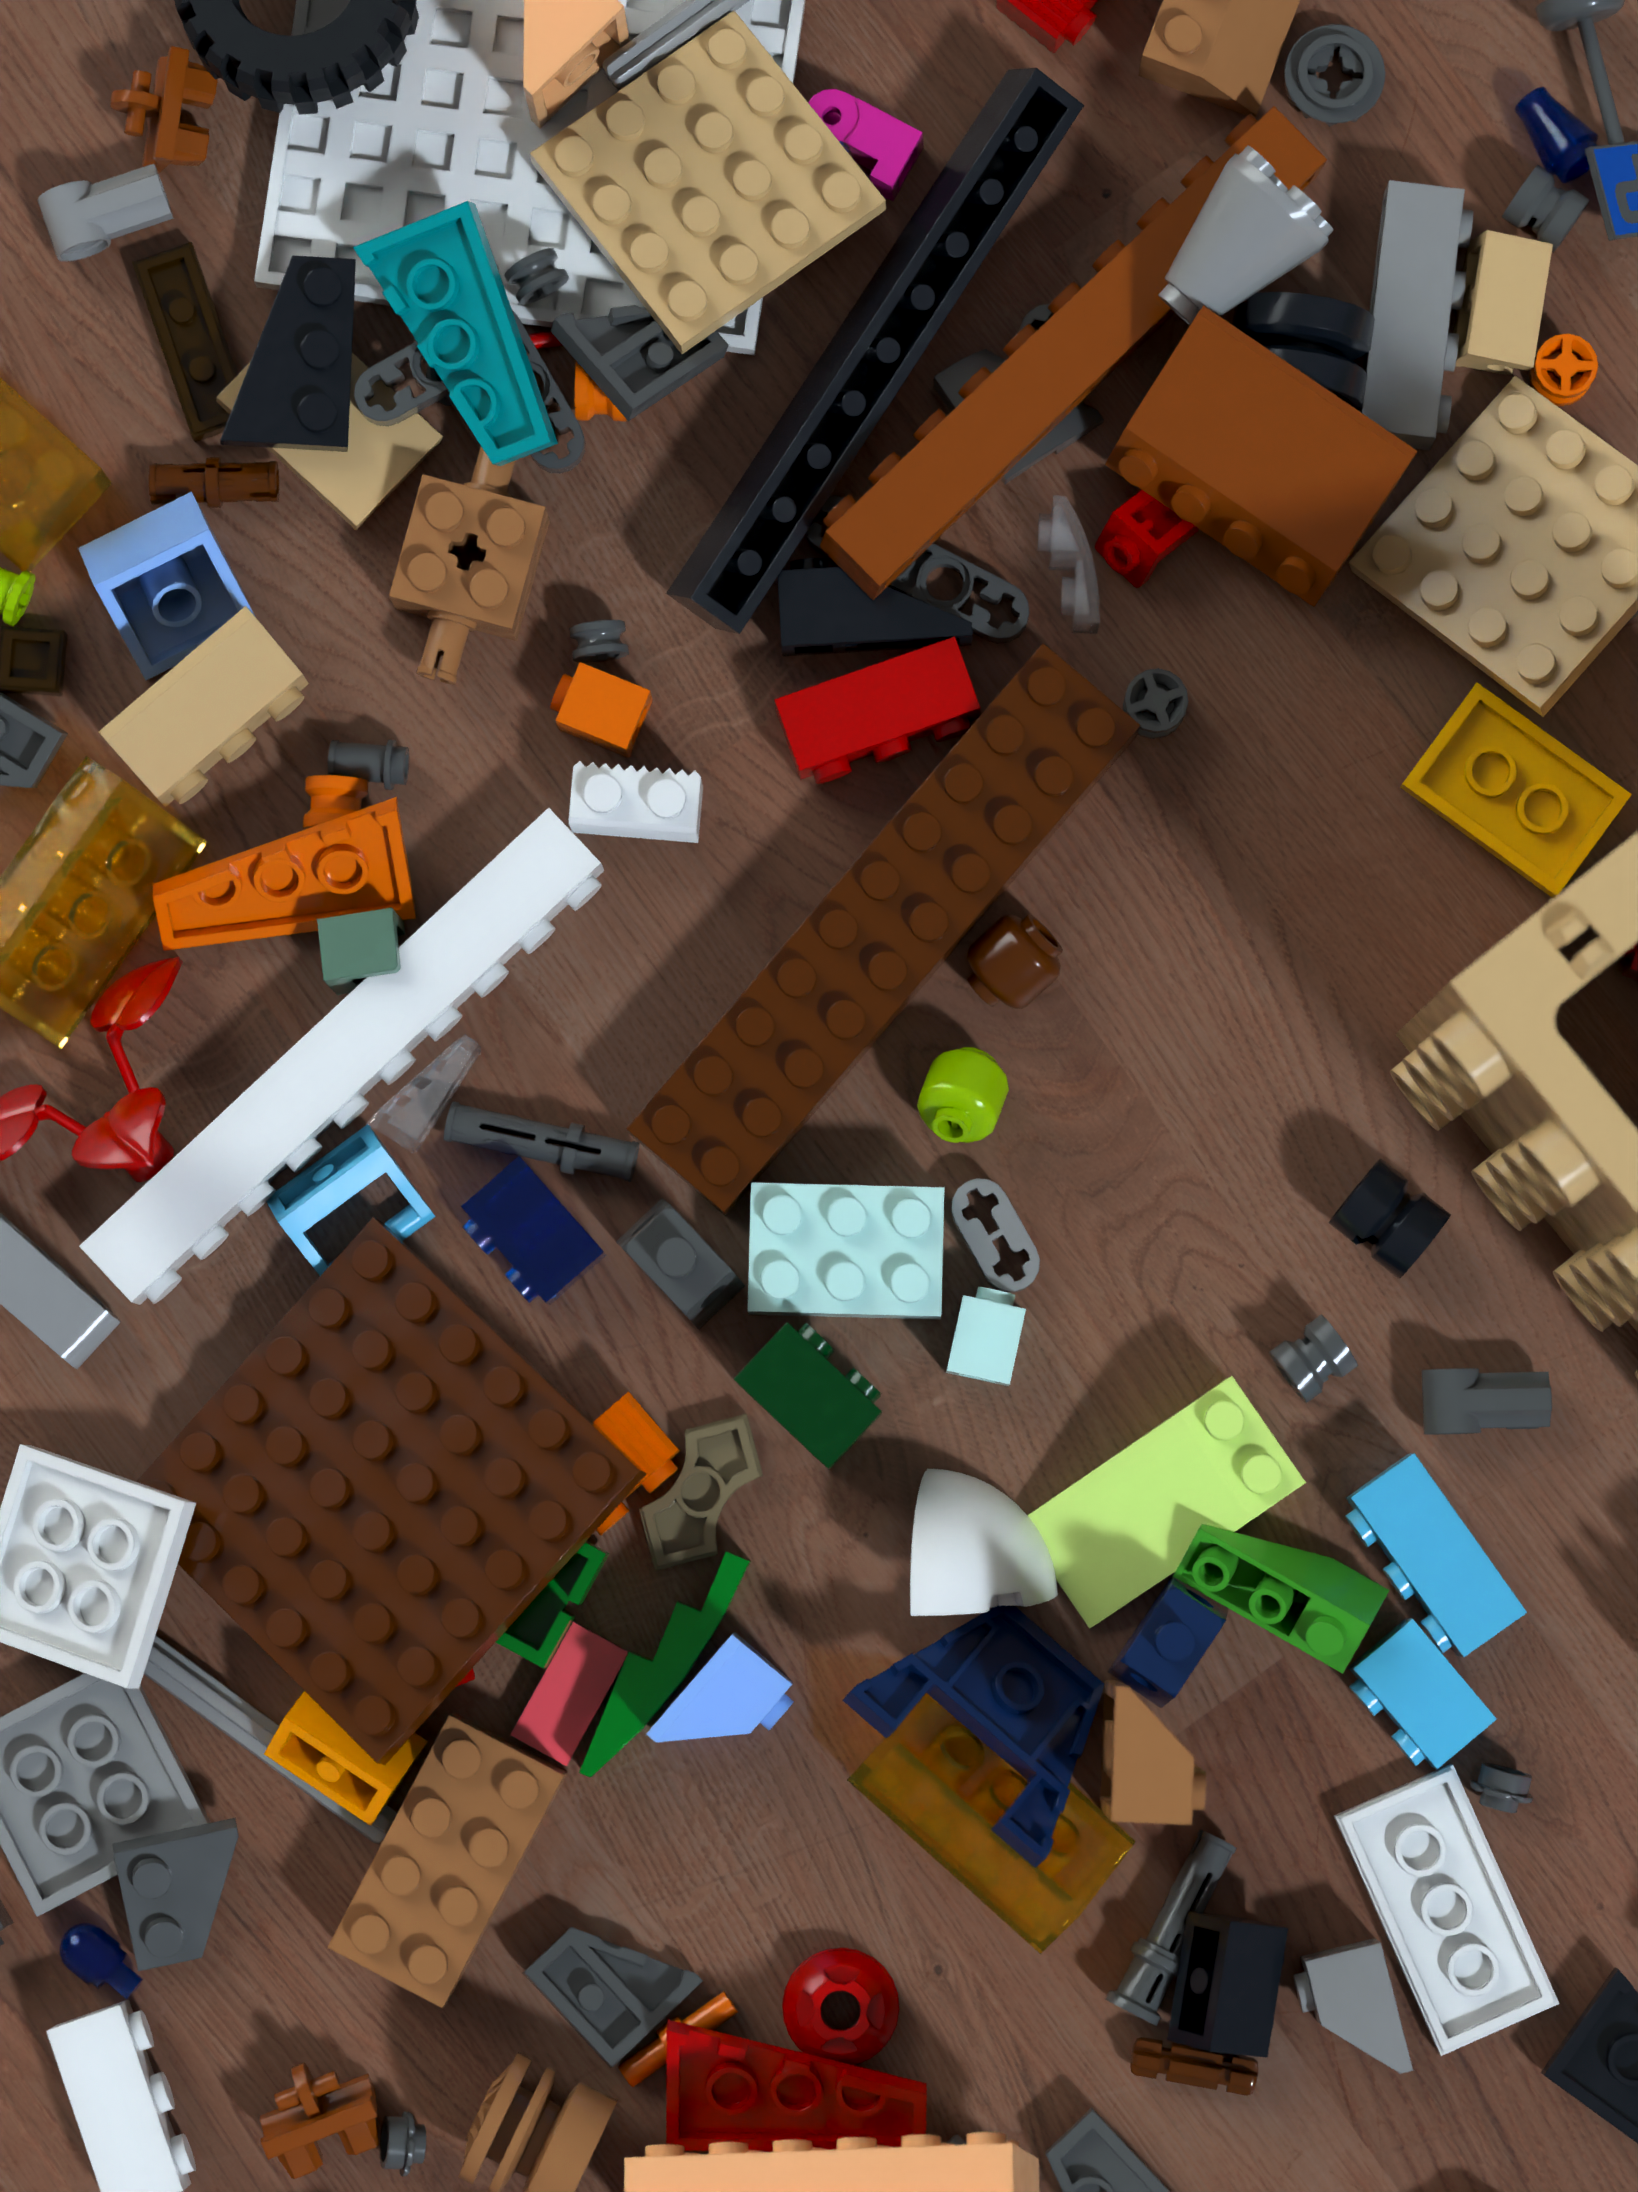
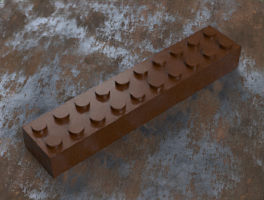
M1042 643L626 1128L629 1135L724 1216H727L751 1188V1182H756L1133 742L1138 735L1141 725Z

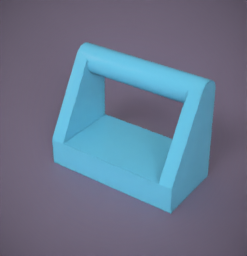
M368 1124L278 1189L266 1201L280 1226L319 1276L324 1273L332 1262L328 1264L305 1231L385 1172L410 1203L384 1223L402 1241L436 1217Z

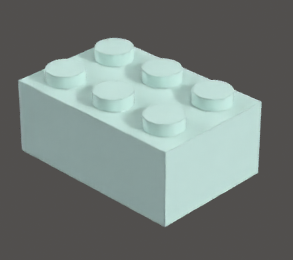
M751 1182L748 1275L749 1315L940 1320L942 1313L945 1187Z

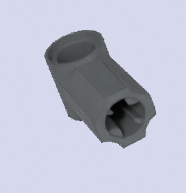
M1478 1368L1422 1370L1424 1435L1482 1433L1481 1428L1539 1429V1427H1550L1552 1395L1548 1372L1480 1373Z

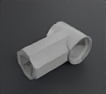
M155 164L94 184L82 180L61 184L47 190L38 197V204L57 260L68 262L90 257L110 246L111 239L174 219Z

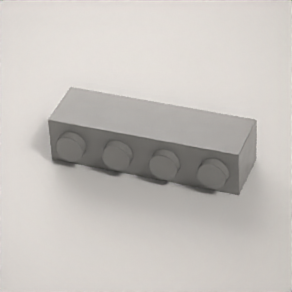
M1389 180L1382 201L1369 311L1375 318L1371 350L1364 355L1363 370L1367 374L1363 406L1358 411L1414 449L1429 451L1436 439V433L1447 434L1452 396L1441 395L1444 371L1454 372L1457 360L1459 334L1448 333L1451 309L1461 310L1463 304L1466 272L1455 271L1458 247H1469L1473 224V210L1463 209L1465 189Z

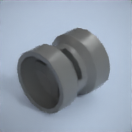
M1537 165L1508 205L1502 218L1516 228L1526 227L1527 225L1532 227L1531 230L1537 234L1538 241L1553 244L1552 252L1554 253L1577 222L1590 200L1575 189L1565 191L1562 188H1556L1554 175Z
M1322 1314L1305 1326V1338L1302 1340L1297 1339L1294 1342L1283 1341L1269 1351L1270 1357L1283 1377L1304 1403L1309 1402L1322 1392L1323 1383L1328 1380L1329 1375L1344 1377L1358 1367L1356 1359L1345 1342Z

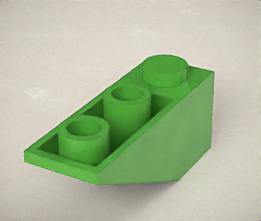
M1201 1524L1173 1575L1174 1578L1342 1674L1390 1591L1334 1558Z

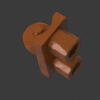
M175 46L169 48L168 56L158 59L153 94L149 93L152 74L146 71L135 70L133 71L131 90L121 89L112 91L110 102L111 108L127 114L124 131L127 135L143 136L145 117L149 118L142 167L155 164L159 173L169 164L199 166L205 161L210 136L209 129L179 123L182 103L206 109L212 106L218 79H214L203 65L188 61L190 50Z
M300 2063L291 2068L295 2086L274 2094L278 2109L260 2115V2123L263 2130L261 2145L267 2159L269 2160L277 2156L293 2179L312 2173L323 2165V2154L317 2143V2140L338 2133L347 2155H358L379 2145L376 2117H378L376 2092L368 2073L340 2084L335 2071L313 2079L306 2063Z

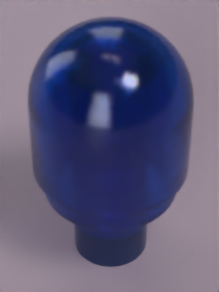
M80 1923L72 1926L63 1935L59 1946L61 1960L71 1972L87 1985L93 1984L99 1989L107 1983L125 1999H129L143 1981V1978L123 1963L127 1953L121 1949L122 1944L101 1927L92 1923Z

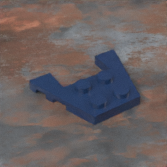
M996 1606L943 1635L940 1640L919 1652L912 1653L899 1660L882 1673L860 1682L845 1696L843 1701L887 1739L926 1693L930 1695L1027 1780L1026 1786L991 1830L1036 1868L1050 1854L1054 1842L1051 1838L1058 1816L1064 1811L1070 1793L1068 1786L1077 1759L1082 1756L1105 1684L1017 1607Z

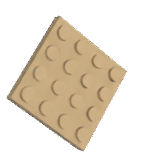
M734 10L530 153L531 163L681 354H684L886 210L885 198Z
M1514 376L1349 561L1352 572L1544 717L1638 611V465L1524 381Z

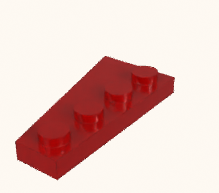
M667 2020L666 2144L684 2146V2150L709 2151V2144L741 2142L748 2144V2150L773 2152V2141L809 2140L812 2141L813 2148L836 2150L837 2139L869 2137L877 2139V2145L902 2147V2136L926 2135L927 2083Z

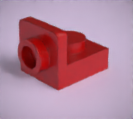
M1140 490L1111 514L1095 543V549L1105 558L1113 570L1122 574L1134 587L1139 588L1149 580L1157 564L1198 532L1199 528L1181 519L1174 511L1145 491Z

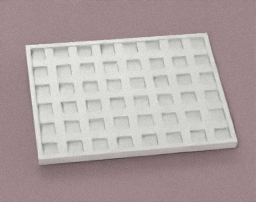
M297 0L291 36L308 34L327 26L345 10L350 0ZM417 0L416 7L419 19L415 34L406 35L404 39L407 52L397 67L387 63L381 70L384 82L369 92L364 85H361L350 92L354 102L336 109L333 99L318 102V113L299 115L294 104H284L283 110L279 113L254 279L256 287L279 290L292 256L356 259L354 301L390 305L382 292L384 290L370 268L363 264L353 247L463 202L470 201L476 204L511 309L519 317L522 324L552 328L554 319L561 314L574 313L575 320L608 316L610 309L615 307L636 305L645 308L534 167L530 157L532 151L619 90L613 86L602 68L540 129L531 120L523 88L524 0ZM618 0L625 9L629 40L631 41L686 0ZM806 0L748 1L735 12L794 84ZM554 248L558 256L555 266L557 269L566 270L569 276L568 281L561 288L543 299L531 304L520 305L515 296L519 291L518 286L508 284L504 274L523 258L543 249ZM763 298L716 330L728 343L727 352L755 355Z

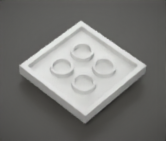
M20 1444L0 1507V1642L124 1688L139 1689L196 1502L32 1445Z

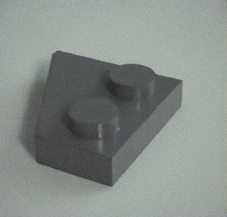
M636 305L611 308L608 316L575 320L574 313L561 314L554 319L551 328L553 335L628 421L722 359L729 346L721 335L715 331L684 354H681L647 309Z

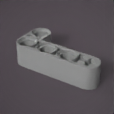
M0 1212V1304L75 1369H78L121 1321L96 1296Z

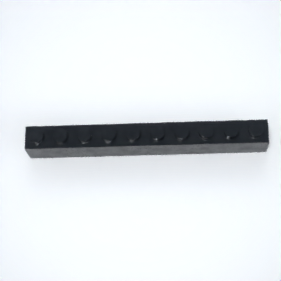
M1038 68L1010 69L1006 72L667 591V595L713 628L737 634L742 632L1084 107L1080 101Z

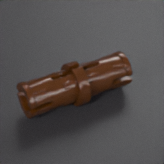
M207 457L206 463H150V501L152 505L165 504L192 492L198 503H207L208 508H222L223 502H278L280 493L278 462L222 463L220 457Z

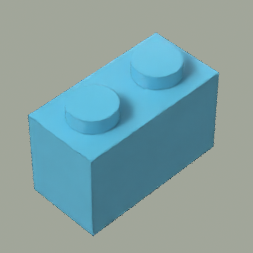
M1404 1619L1348 1667L1357 1678L1349 1688L1373 1716L1383 1709L1399 1728L1391 1738L1415 1766L1425 1759L1431 1767L1440 1768L1496 1720V1717L1414 1619Z

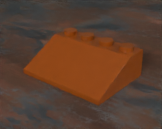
M1203 306L1128 422L1105 465L1121 475L1127 482L1137 486L1174 511L1181 519L1192 523L1218 541L1234 555L1244 559L1278 582L1284 589L1315 607L1355 551L1418 451Z

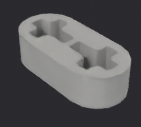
M976 1178L965 1182L957 1189L952 1199L951 1213L954 1223L984 1277L992 1287L1000 1291L1015 1293L1026 1289L1034 1282L1039 1272L1040 1258L1033 1241L1009 1198L998 1184L989 1179ZM977 1190L982 1198L993 1195L997 1200L998 1205L994 1206L990 1213L998 1230L988 1235L978 1218L967 1221L963 1216L962 1211L969 1206L967 1194ZM1003 1237L1012 1253H1019L1023 1250L1027 1254L1029 1261L1025 1262L1021 1267L1024 1275L1021 1280L1014 1281L1009 1274L998 1277L994 1272L993 1267L1000 1262V1255L993 1244V1241Z

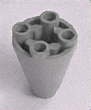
M1249 145L1239 155L1235 153L1224 166L1164 278L1168 284L1158 294L1189 326L1203 306L1222 316L1321 251L1329 242L1328 236L1334 230L1320 215L1321 209L1295 185L1288 191V188L1274 175L1276 170Z

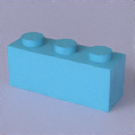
M1415 1453L1405 1455L1346 1497V1500L1353 1508L1350 1513L1345 1515L1348 1523L1366 1547L1375 1542L1380 1546L1391 1562L1382 1569L1404 1600L1412 1595L1416 1597L1428 1614L1426 1618L1420 1621V1624L1441 1653L1452 1648L1457 1656L1465 1657L1527 1613Z

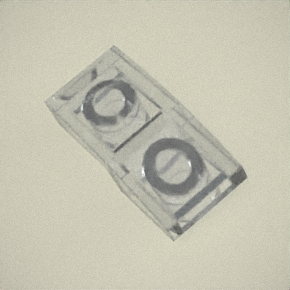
M1053 495L1051 514L1039 513L1037 551L1049 552V570L1074 571V577H1062L1061 615H1073L1072 633L1097 634L1100 624L1097 575L1088 540L1079 518L1067 497Z

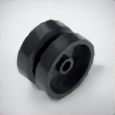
M1288 292L1255 293L1235 306L1233 326L1355 409L1359 410L1363 406L1367 374L1362 367L1352 360L1366 355L1371 350L1375 318L1369 311L1355 304L1333 298Z

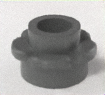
M1482 1763L1478 1781L1471 1780L1470 1783L1473 1789L1481 1792L1479 1803L1492 1809L1517 1813L1519 1803L1528 1804L1533 1801V1797L1528 1793L1532 1776L1513 1768L1492 1763Z
M403 2112L401 2117L385 2116L383 2119L380 2133V2164L382 2169H399L401 2176H407L413 2163L422 2164L424 2161L426 2128L424 2124H415L412 2113Z

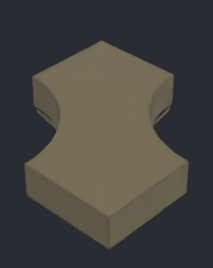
M747 1413L686 1429V1457L677 1481L661 1498L639 1508L655 1571L718 1554L716 1528L724 1505L741 1486L763 1476Z

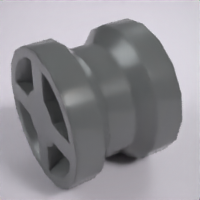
M1159 668L1145 670L1135 676L1129 684L1123 702V711L1141 725L1138 732L1140 736L1151 739L1166 737L1176 731L1184 719L1189 702L1187 689L1181 679L1171 671ZM1145 710H1148L1150 713L1156 714V716H1155V715H1152V714H1149L1147 711H1146V712H1143V713H1141V712H1142V711H1145Z

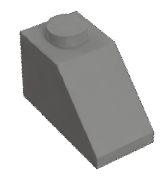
M1373 1938L1300 1956L1304 1972L1294 1974L1293 1979L1302 2013L1314 2011L1315 2019L1321 2026L1398 2073L1402 2074L1413 2071L1381 1942Z

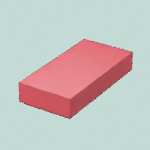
M574 1621L510 1735L561 1764L568 1766L619 1674L628 1651Z

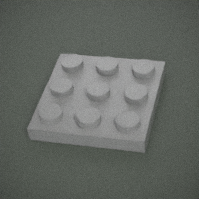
M84 1673L0 1717V1845L36 1917L117 1876L112 1843L211 1823L141 1684L139 1689H127Z

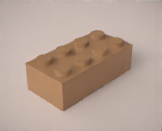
M457 1713L450 1714L327 1948L443 2008L449 2002L568 1772Z

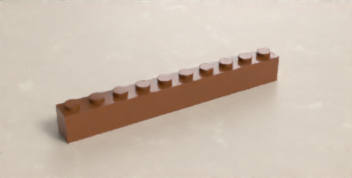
M1275 106L1259 120L1252 114L1245 117L1225 138L1224 141L1230 148L1215 162L1207 155L1203 157L1181 180L1180 183L1186 188L1183 193L1171 204L1163 197L1154 203L1136 223L1142 231L1127 246L1118 239L1097 258L1092 267L1098 273L1081 288L1075 281L1069 284L1048 306L1047 309L1053 316L1038 330L1031 324H1028L1019 331L1003 349V352L1009 357L993 373L986 366L978 370L959 390L958 394L964 400L949 415H946L941 409L935 411L913 434V437L919 443L903 458L896 452L891 453L869 475L868 479L874 485L858 501L850 494L847 495L827 514L822 522L828 529L825 531L820 547L872 600L878 597L1175 313L1158 294L1168 284L1164 279L1224 166L1235 153L1239 155L1248 145L1272 165L1276 170L1274 175L1288 188V191L1293 185L1303 191L1316 179L1327 158Z

